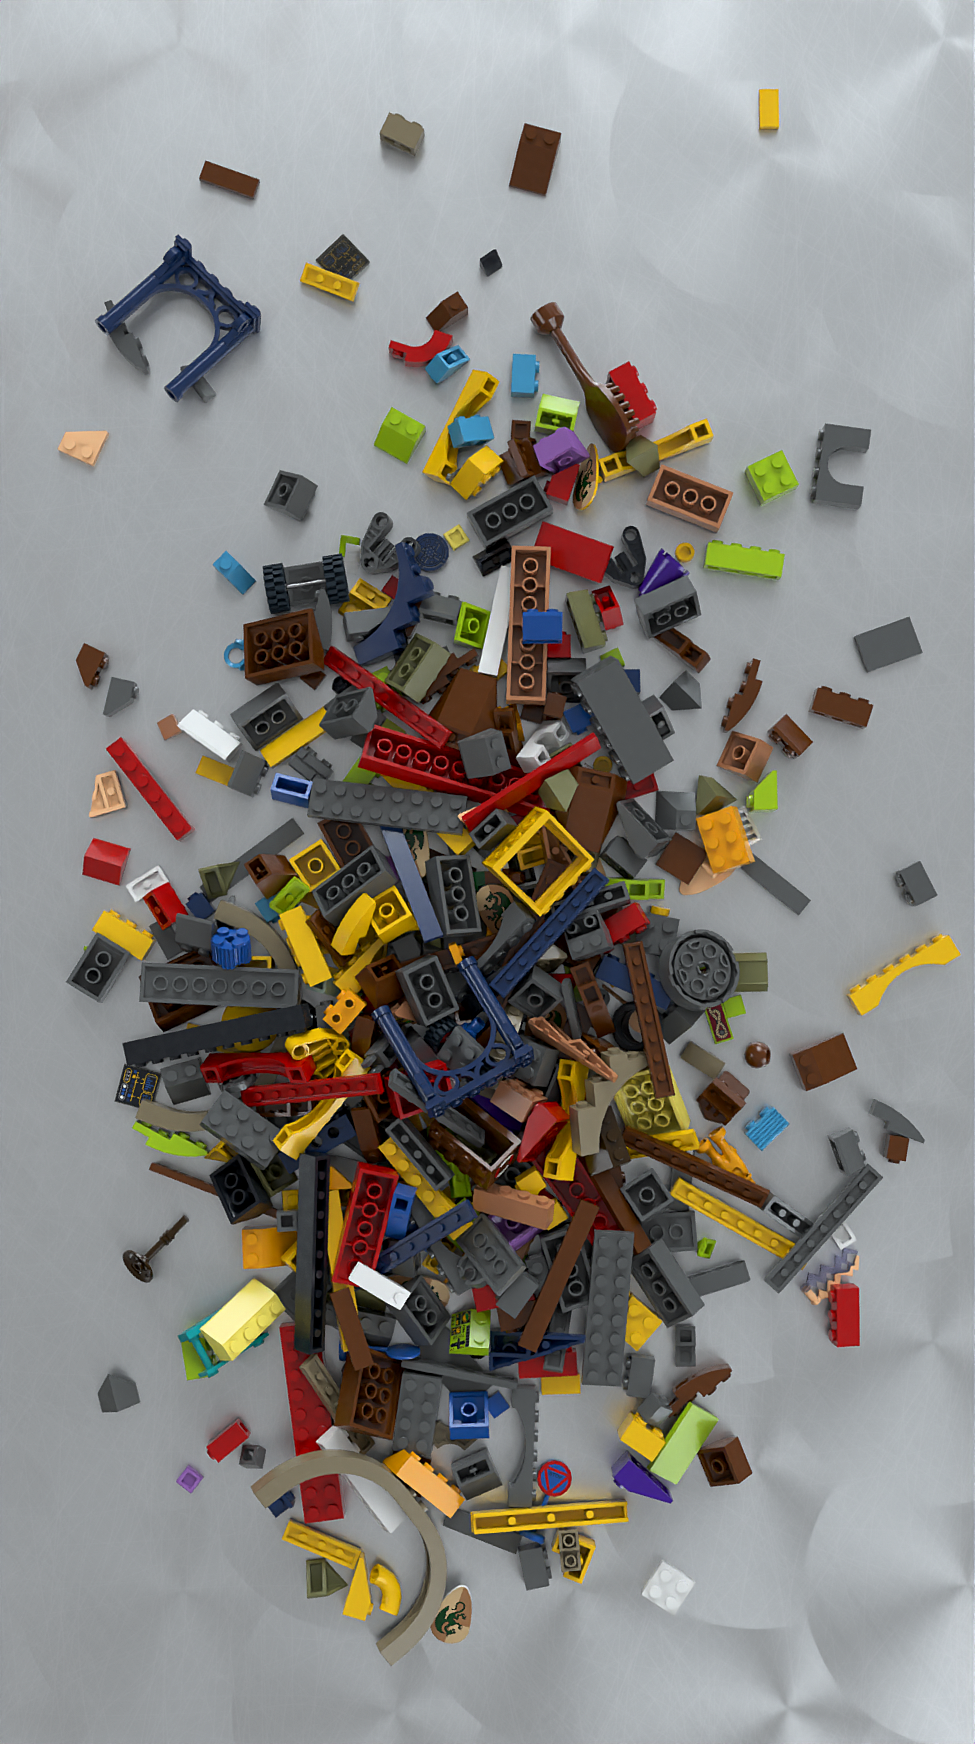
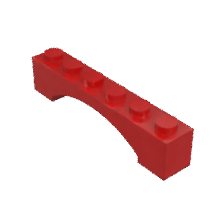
M120 737L106 748L177 841L181 842L195 831V828L156 782L124 738Z
M210 1053L200 1066L206 1083H223L224 1080L255 1073L285 1076L289 1079L290 1083H308L317 1069L312 1054L304 1059L295 1060L290 1053Z

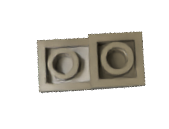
M693 1041L689 1042L680 1057L713 1079L719 1075L726 1064Z
M578 1529L558 1531L561 1572L580 1571Z

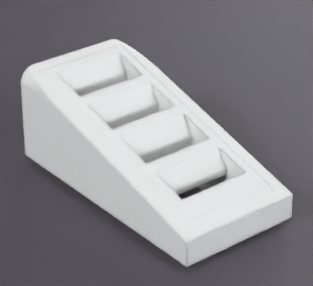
M746 807L739 808V814L744 813L745 815L741 818L742 822L745 820L748 822V824L743 825L744 829L751 828V831L747 832L746 835L754 834L755 836L748 840L749 845L751 846L762 841L760 833Z

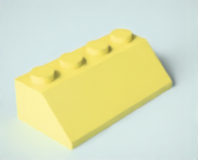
M254 1278L199 1330L220 1361H233L286 1309L273 1291Z

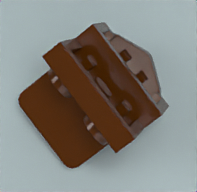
M526 437L523 440L513 438L507 442L509 446L508 451L499 455L503 460L500 466L508 485L519 484L534 475L537 479L550 474L547 469L539 464L533 445L537 444L535 438Z
M725 1071L719 1078L716 1077L707 1086L696 1101L706 1120L719 1124L722 1123L726 1126L746 1104L744 1099L749 1095L750 1091L731 1073Z

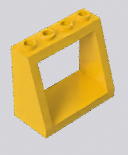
M535 807L517 825L518 827L492 851L482 864L534 914L541 916L548 913L551 905L564 896V891L578 881L577 877L582 872L590 869L591 863L595 859L547 810ZM544 825L577 858L534 902L501 869Z

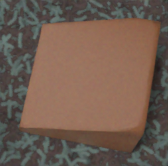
M174 714L157 722L164 740L183 733L177 726L179 723Z

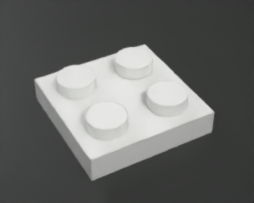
M662 1559L642 1589L641 1595L674 1616L695 1585V1581Z

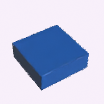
M499 1390L488 1397V1409L494 1419L510 1408V1405Z

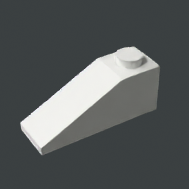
M359 1261L348 1277L353 1283L401 1310L411 1294L397 1282Z

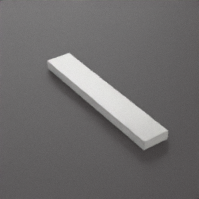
M501 566L478 669V673L497 678L509 624L511 567Z

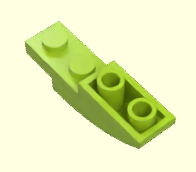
M606 877L609 879L606 886L625 881L630 900L664 899L665 879Z
M141 1120L135 1121L132 1129L149 1137L145 1145L164 1153L197 1157L206 1156L210 1151L207 1149V1144L199 1140L195 1142L189 1139L190 1135L183 1131L179 1133L176 1131L170 1137V1133L164 1129L159 1128L157 1130L152 1127V1124Z

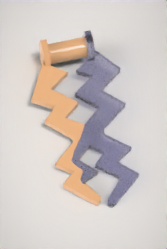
M842 1249V1257L835 1255L833 1267L820 1264L819 1275L808 1272L806 1283L800 1287V1290L804 1292L812 1305H818L821 1299L828 1298L830 1284H840L841 1275L853 1276V1269H859L858 1255L855 1256L854 1263L847 1262V1254H857V1250ZM841 1263L847 1264V1270L841 1268ZM826 1273L834 1274V1281L827 1280V1291L818 1289V1296H816L811 1290V1286L817 1287L816 1281L826 1283Z

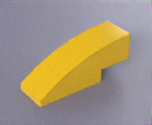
M363 893L351 906L334 935L331 946L341 955L354 954L359 937H366L377 904L367 893Z

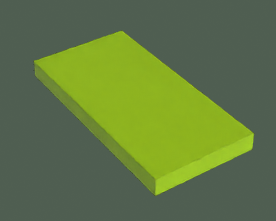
M688 1402L666 1436V1443L653 1462L650 1461L646 1468L677 1485L719 1419L699 1406Z

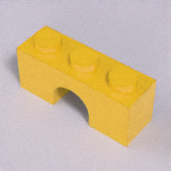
M535 1165L515 1177L517 1184L514 1186L516 1190L528 1191L530 1194L538 1196V1193L547 1187L545 1180ZM556 1197L552 1199L555 1200L553 1221L547 1228L548 1231L568 1219L565 1210Z

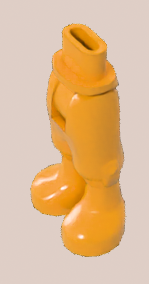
M723 1126L714 1129L708 1135L721 1149L722 1155L716 1151L707 1137L699 1142V1149L695 1151L698 1154H707L711 1158L713 1165L755 1183L751 1178L752 1174L737 1154V1150L726 1142L724 1138L726 1130Z

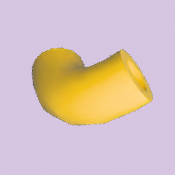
M376 1564L371 1570L369 1580L370 1583L378 1586L382 1592V1601L379 1609L397 1616L402 1599L400 1584L393 1572L380 1564Z

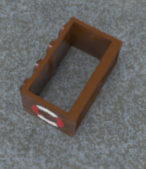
M467 1097L462 1100L463 1103L453 1109L484 1129V1143L501 1157L492 1166L488 1165L446 1131L447 1126L436 1119L430 1124L427 1141L448 1162L456 1165L461 1173L467 1174L476 1185L483 1187L487 1191L517 1160L522 1141Z

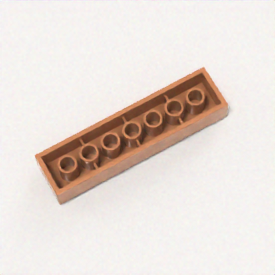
M512 546L506 704L545 705L547 644H523V612H527L528 609L546 612L549 609L551 547Z

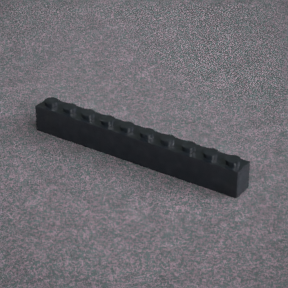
M304 1003L122 1044L127 1066L135 1065V1068L147 1066L146 1062L152 1061V1064L164 1062L163 1058L167 1057L171 1061L182 1058L181 1054L187 1053V1056L190 1057L199 1055L200 1050H205V1053L217 1051L216 1047L223 1046V1049L235 1047L234 1043L241 1042L242 1046L253 1043L252 1039L256 1038L261 1042L270 1040V1035L277 1034V1038L288 1036L289 1031L295 1030V1034L307 1032V1027H311L313 1024L309 1005Z
M316 1151L300 1153L294 1349L309 1355L325 1351L330 1155Z

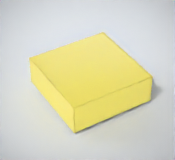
M459 524L443 534L453 551L470 541Z

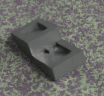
M675 1326L676 1367L696 1366L695 1326Z

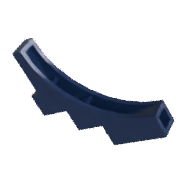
M400 542L395 545L399 564L396 596L386 619L378 629L366 640L353 647L359 665L369 666L405 650L406 638L401 631L420 623L419 609L415 604L434 596L433 582L429 577L420 575L421 569L415 562V552L410 544Z

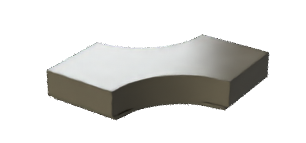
M440 1420L436 1423L433 1444L437 1449L446 1444H454L466 1450L477 1440H450L449 1425L442 1423Z

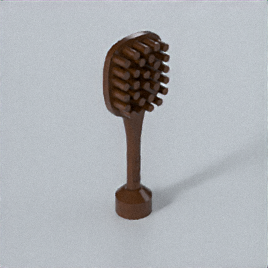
M556 302L545 304L532 314L530 318L532 324L539 334L552 336L566 358L584 392L586 411L604 443L614 453L624 450L629 441L637 436L639 419L634 418L628 421L631 416L635 415L633 409L624 412L626 408L630 407V403L626 401L619 404L621 400L625 399V395L621 393L615 396V393L620 391L618 385L614 386L613 382L607 384L597 383L593 380L561 330L565 316Z

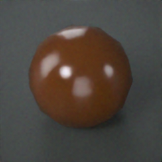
M762 1042L751 1043L746 1047L744 1053L747 1064L756 1069L767 1066L771 1057L770 1048Z

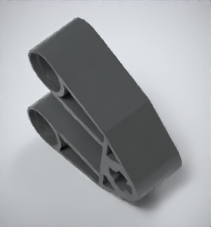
M378 512L374 515L361 544V566L370 574L390 572L399 568L396 548L389 540L385 539V536L393 528V521L384 512ZM386 518L387 523L382 527L379 526L380 520ZM406 537L401 541L407 544H415L414 558L420 554L421 546L414 538ZM370 561L374 563L373 567L368 565Z

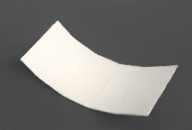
M346 543L344 559L346 573L357 575L361 546Z

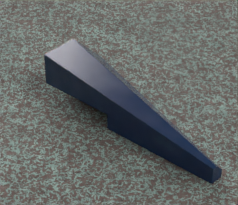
M493 1328L490 1331L489 1371L544 1356L561 1349H567L574 1345L585 1343L586 1335L545 1332L535 1353L517 1344L523 1330L517 1329L516 1332L506 1333V1331L501 1332V1328Z

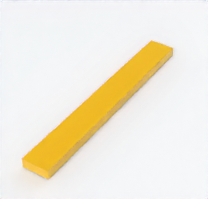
M680 1177L677 1178L669 1192L677 1200L780 1258H783L796 1244Z

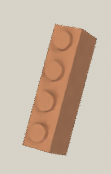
M495 1183L487 1191L479 1185L474 1188V1210L546 1230L553 1221L555 1200L548 1199L546 1196H537L530 1194L528 1191H520L510 1186H502Z

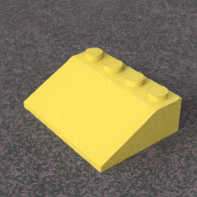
M648 1066L634 1074L618 1090L614 1099L625 1126L628 1125L648 1135L688 1129L691 1120L671 1068L670 1072L675 1096L660 1099L654 1098Z

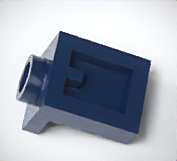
M289 1490L268 1506L275 1518L288 1508L294 1507L295 1496Z

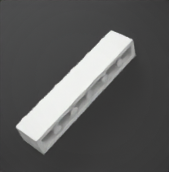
M334 1425L316 1441L322 1450L340 1449L360 1452V1448L354 1442L351 1443L347 1438L349 1436L347 1431ZM341 1474L383 1530L391 1534L407 1518V1515L394 1498L381 1486L364 1477Z

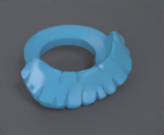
M236 639L234 643L228 645L225 649L224 660L230 667L244 671V659L239 663H232L229 659V653L232 649L239 648L244 650V639Z

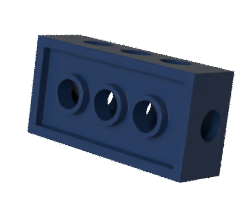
M342 1110L331 1117L332 1121L326 1123L316 1136L321 1138L322 1144L316 1143L314 1138L305 1149V1152L327 1153L356 1136L357 1133L351 1113L349 1111L344 1113ZM331 1127L338 1128L339 1134L333 1135L330 1130ZM282 1151L278 1153L289 1174L299 1169V1157L295 1160Z

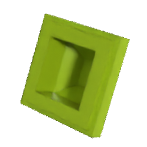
M704 1237L697 1242V1256L710 1259L716 1240Z

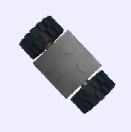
M449 1015L430 1025L429 1030L424 1035V1041L434 1051L438 1052L436 1056L446 1063L450 1070L469 1065L485 1050ZM489 1055V1059L492 1062L497 1063V1061L491 1055ZM486 1059L483 1061L484 1066L480 1070V1076L493 1069L488 1066ZM461 1075L457 1076L462 1082L466 1081L469 1083L473 1081L471 1078H461Z

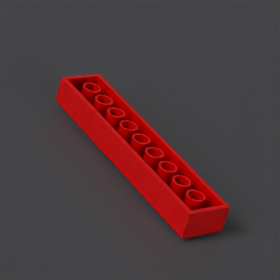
M374 725V728L366 734L358 768L443 793L467 796L468 800L481 804L529 774L524 773L522 768L511 765L510 769L496 775L468 779L459 750L448 746L440 749L428 740L378 725ZM538 788L507 808L508 812L526 817L535 807L545 809L549 813L550 808H547L537 793L540 789Z
M295 1322L281 1323L279 1329L297 1457L305 1453L322 1450L316 1441L334 1425V1420L299 1368L310 1355L294 1349ZM325 1352L315 1353L327 1369ZM341 1474L322 1475L300 1483L305 1524L344 1519L345 1504Z

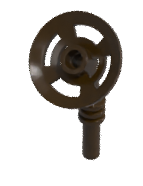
M184 1215L170 1230H166L159 1237L160 1240L145 1255H140L132 1250L125 1251L123 1253V1262L129 1272L142 1282H150L153 1279V1272L149 1261L165 1245L168 1246L172 1239H175V1235L189 1222V1218Z

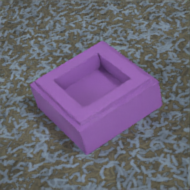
M188 1465L176 1480V1483L189 1493H192L204 1476Z

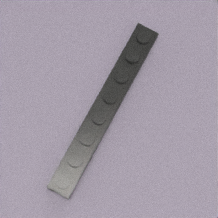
M867 1163L866 1167L859 1172L763 1280L779 1294L883 1179V1176Z

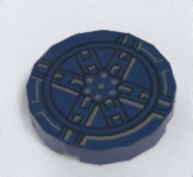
M434 533L420 535L416 541L421 546V552L414 558L415 562L419 565L420 569L426 572H434L441 569L449 557V548L446 541Z

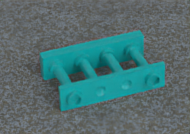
M220 1309L177 1335L180 1342L187 1340L189 1343L192 1342L206 1369L198 1374L200 1378L204 1376L210 1378L219 1372L218 1369L229 1362L219 1360L212 1364L199 1340V1333H201L199 1329ZM268 1332L260 1334L241 1353L252 1346L256 1348L263 1344V1339L269 1336Z

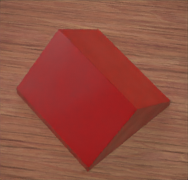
M93 838L84 855L82 875L120 886L131 849Z

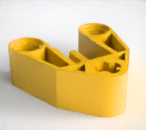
M316 1028L289 1036L285 1041V1048L295 1060L304 1059L312 1054L317 1069L310 1080L328 1078L334 1072L336 1061L350 1046L343 1033L340 1035L334 1029Z

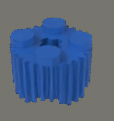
M227 927L218 928L217 933L211 938L212 960L227 970H233L237 965L244 964V962L245 964L250 963L252 954L248 930L245 928L238 930H229Z

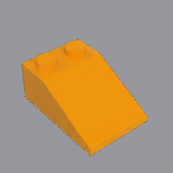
M277 1225L245 1226L242 1229L243 1269L287 1266L280 1258L297 1240V1231L277 1232Z

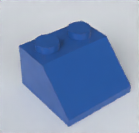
M488 1391L449 1392L450 1440L489 1438Z

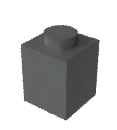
M653 1392L637 1408L645 1423L657 1428L673 1412L669 1406V1400L664 1395H657Z

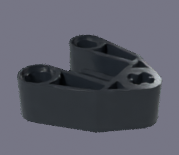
M628 526L623 530L621 540L636 566L632 565L623 551L614 558L624 573L621 574L613 559L610 558L604 576L613 583L636 589L640 587L644 579L646 555L639 530L634 526ZM632 532L636 538L628 540L625 534ZM632 575L639 577L637 583L635 581L631 582Z

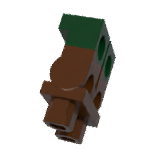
M514 868L501 870L515 884L526 883L525 872H516ZM490 871L473 872L475 891H478L488 883H497L505 886Z

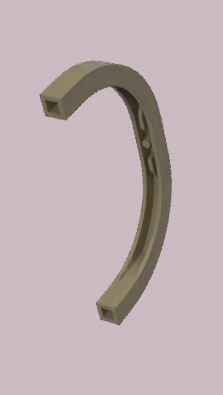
M220 900L214 919L238 929L245 928L248 930V934L259 941L270 953L278 969L298 970L288 945L270 924L241 906ZM299 974L298 1005H299V1004H302V985H301L300 974ZM295 1030L289 1031L288 1036L279 1038L276 1036L270 1053H288V1050L285 1048V1041L289 1036L295 1035ZM261 1073L253 1086L273 1084L278 1075ZM240 1096L239 1098H237L238 1100H240V1101L243 1103L241 1096ZM144 1098L141 1101L135 1118L168 1130L183 1132L205 1131L199 1124L209 1110H180Z
M327 1449L305 1453L285 1461L250 1486L254 1495L265 1509L287 1491L306 1480L327 1474H351L371 1480L385 1489L418 1529L426 1553V1572L421 1592L407 1616L376 1643L380 1653L390 1666L394 1665L426 1634L440 1609L446 1588L447 1561L445 1550L436 1527L426 1513L428 1508L422 1500L418 1502L415 1499L417 1494L410 1486L407 1488L400 1478L386 1465L361 1453L340 1449Z

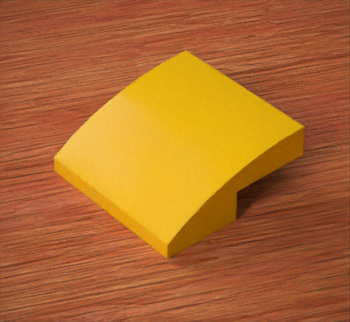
M359 578L349 592L350 602H344L339 608L338 613L344 616L345 612L388 607L392 598Z

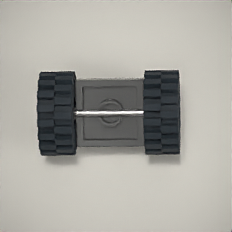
M342 553L322 556L323 561L288 567H284L283 563L263 566L264 586L270 613L291 611V606L316 602L313 601L315 592L320 590L321 585L326 587L330 604L350 602Z

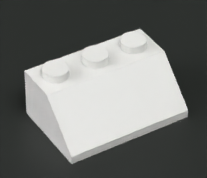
M193 709L177 726L230 763L243 745L239 742L241 738L233 732L228 734L223 731L225 727L216 720L214 723L209 721V715L202 710L197 712Z

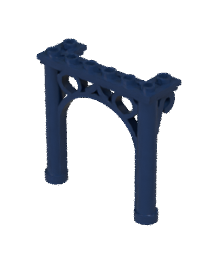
M179 234L175 236L174 246L164 255V262L107 313L100 315L95 320L99 329L104 334L109 335L151 297L166 291H177L190 295L208 310L215 327L212 343L164 387L168 396L175 402L182 399L183 394L246 337L251 333H259L261 325L260 310L248 301L244 304L241 300H236L229 288L223 287L219 283L218 278L214 274H210L201 261H196L192 257L191 243L186 238L183 239ZM182 274H188L193 278L194 283L192 285H182L179 277ZM173 275H175V283H165ZM200 282L208 290L204 291L198 288L196 291L198 283ZM215 297L223 304V306L217 309L214 303ZM222 312H226L233 317L234 321L231 324H225L219 321L218 316ZM220 329L229 331L223 338L219 340Z
M474 956L462 960L457 965V968L486 1013L491 1024V1036L483 1053L469 1065L449 1071L436 1070L426 1066L416 1056L388 1005L381 1006L371 1013L373 1021L378 1023L425 1104L430 1119L442 1116L445 1113L444 1110L450 1107H458L465 1098L477 1096L484 1087L490 1088L498 1083V1079L503 1076L505 1078L510 1077L517 1068L529 1066L534 1059L532 1046L523 1043L479 970ZM496 1029L506 1045L495 1043ZM492 1049H502L506 1052L505 1058L497 1063L492 1062L489 1059V1055ZM486 1059L488 1066L493 1069L480 1076V1070L484 1066L483 1061ZM425 1072L430 1075L437 1076L434 1082V1087L430 1083ZM461 1075V1078H471L473 1081L460 1087V1081L457 1076ZM444 1077L452 1078L455 1081L454 1088L447 1092L439 1089V1084Z

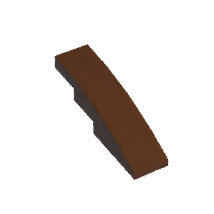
M321 1100L256 1106V1113L262 1117L305 1116Z

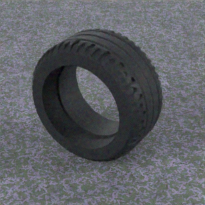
M634 1001L621 1005L612 1018L616 1030L612 1034L613 1038L623 1050L628 1052H640L644 1049L643 1041H636L629 1030L630 1016L636 1011ZM657 1009L658 1016H659V1021H660V1026H661V1030H662V1035H663V1032H664V1030H663V1029H664V1027H663V1026H664L663 1022H664V1021L662 1020V1019H663V1018L661 1017L662 1015L660 1014L659 1010Z

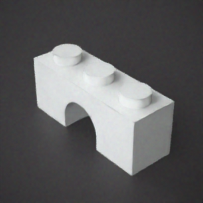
M562 720L543 721L517 755L516 759L524 773H530L549 761L551 758L547 751L551 748L561 747L568 738L569 733Z

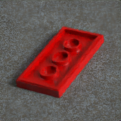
M542 521L534 545L551 547V566L597 583H602L614 548L612 545Z

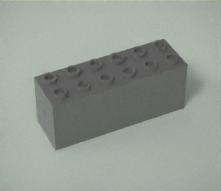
M609 656L570 679L573 683L570 686L576 696L578 695L582 699L580 702L581 707L591 715L592 718L589 720L592 726L598 732L600 731L599 738L602 744L610 749L608 754L611 760L619 765L617 770L626 782L630 781L635 784L674 761L618 659Z

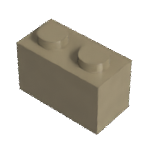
M390 112L380 131L381 141L413 156L416 155L425 136L424 128L419 123L414 121L411 123L405 120L402 115L397 113L394 115Z

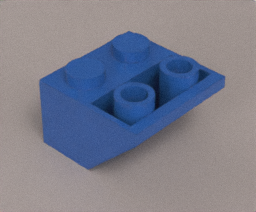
M528 609L527 612H523V644H562L563 612H558V609H547L546 612Z

